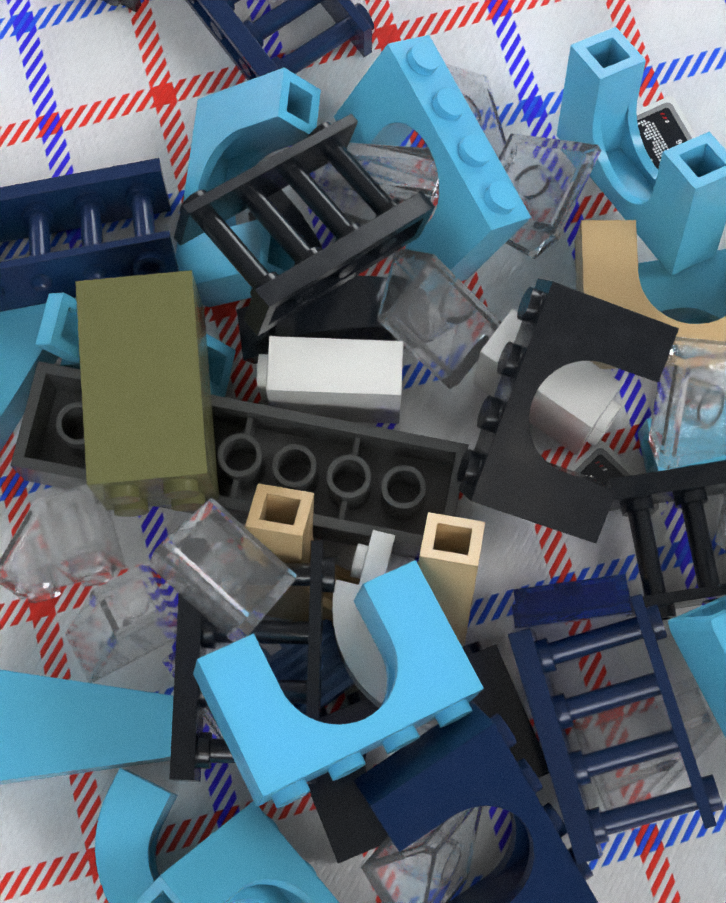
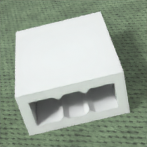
M513 308L482 348L478 359L473 384L493 397L502 376L497 373L500 355L509 341L514 343L522 322L518 320L517 311ZM579 361L565 365L549 375L538 388L530 407L529 423L575 455H578L586 442L596 447L612 425L613 419L622 408L614 400L623 383L590 361Z
M269 336L268 354H259L257 385L261 387V401L269 402L270 406L345 421L399 424L403 341Z

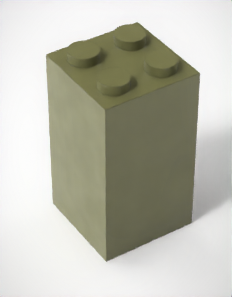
M192 270L75 281L87 486L107 511L114 510V515L120 517L145 515L149 512V506L170 504L171 509L174 511H194L205 508V501L219 500L205 312Z

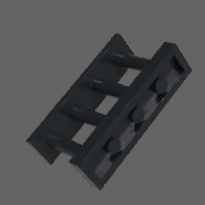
M352 114L333 124L330 122L320 124L304 140L208 192L203 189L194 192L180 207V216L174 239L181 246L205 232L252 287L250 291L252 298L244 321L257 336L419 238L435 208L422 191L403 202L399 199L392 200L352 156L347 147L358 123V120ZM331 163L371 208L376 217L363 226L359 222L352 223L309 174ZM290 185L336 237L335 242L322 250L317 246L312 248L268 197ZM248 208L295 262L294 266L280 275L277 272L269 273L225 221Z
M726 461L608 480L607 485L616 490L609 511L621 509L622 516L629 518L645 607L657 604L662 621L677 617L676 609L705 605L726 595V583L720 584L703 505L708 502L707 496L726 493ZM674 501L675 507L682 509L698 588L666 593L650 512L655 510L654 504ZM630 600L624 606L626 617L636 615Z
M181 538L169 780L201 782V769H210L211 763H235L224 739L212 738V732H203L204 708H209L193 675L197 659L205 656L207 649H216L217 643H233L254 633L259 644L308 645L307 680L277 681L291 704H306V716L320 722L324 592L334 593L335 558L325 557L323 541H311L310 563L220 561L219 555H211V548L205 539ZM219 585L310 586L309 621L217 619V613H208L209 590H218ZM319 777L307 782V784H319Z

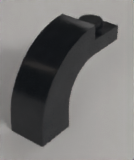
M355 276L259 336L244 321L248 306L237 309L243 360L253 364L258 363L259 354H268L269 336L403 341V349L432 341L425 291L408 282L387 277Z

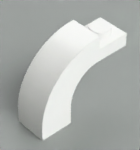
M373 530L369 546L358 543L350 577L360 579L359 585L336 580L332 612L334 635L341 660L358 689L374 705L380 708L386 692V668L383 658L354 603V599L363 583L377 578L388 571L395 535ZM435 719L419 728L430 730L438 722Z

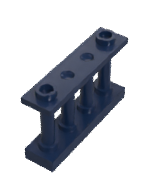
M185 0L247 80L281 68H286L292 73L297 74L347 40L353 43L363 57L372 53L373 20L362 4L357 3L354 5L351 0H286L254 22L249 20L242 22L234 12V4L240 0ZM321 3L336 24L284 58L280 59L276 56L271 59L262 48L264 46L263 40Z
M155 158L0 187V243L29 237V257L0 262V312L44 304L47 302L49 293L64 292L76 298L75 281L179 272L170 231L157 233L155 231L153 214L171 211L160 159ZM133 218L135 237L103 243V223ZM81 228L82 247L51 252L50 233Z
M642 594L630 597L636 617L550 643L547 637L537 640L536 633L531 628L508 634L577 864L601 858L603 852L600 844L609 842L608 835L699 810L704 827L707 829L717 826L713 812L724 809L713 774L704 777L700 775L657 641L668 637L658 606L656 604L645 607ZM644 639L654 670L653 673L568 698L565 697L564 693L554 695L548 673L557 671V664ZM662 695L673 729L587 754H583L581 749L571 751L565 729L574 727L573 720ZM677 752L681 753L691 787L601 812L599 806L589 809L582 786L591 784V777Z

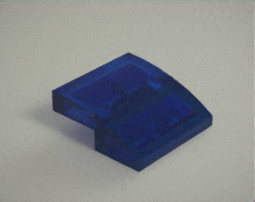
M626 574L513 589L515 605H512L515 629L632 614Z

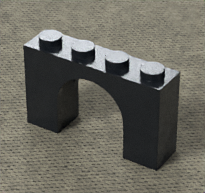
M538 278L535 287H529L525 291L519 304L517 318L522 322L514 343L509 341L500 355L497 373L502 376L494 397L487 396L481 406L477 419V427L481 429L475 448L474 450L468 449L465 452L459 465L457 480L461 482L459 491L472 502L596 544L616 490L598 479L544 460L537 451L530 434L529 413L532 400L540 385L549 375L565 365L579 361L605 363L658 383L679 328L554 281Z
M477 641L463 646L462 648L484 688L470 702L474 701L488 717L495 713L502 717L517 741V744L509 748L517 762L524 758L538 778L549 774L542 748L497 645L482 649L480 642ZM358 690L346 696L349 706L328 714L325 706H323L320 711V722L338 725L350 724L369 717L379 708ZM367 753L364 754V755H362L363 758H364V760H365V762H366V755H367ZM365 765L338 780L332 781L329 772L319 776V784H308L311 797L338 864L391 841L353 781L366 772Z

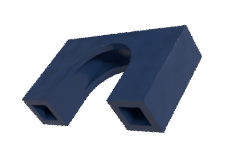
M472 701L469 704L473 711L468 715L442 728L437 724L422 734L417 740L401 748L353 780L399 852L464 810L479 806H493L510 812L512 821L511 839L500 863L486 877L448 903H598L586 880L593 876V872L587 862L576 863L572 846L569 849L566 848L561 837L567 834L563 820L549 802L544 806L540 803L536 793L542 790L543 786L524 758L518 762L514 758L509 748L517 744V741L508 725L498 713L488 717Z

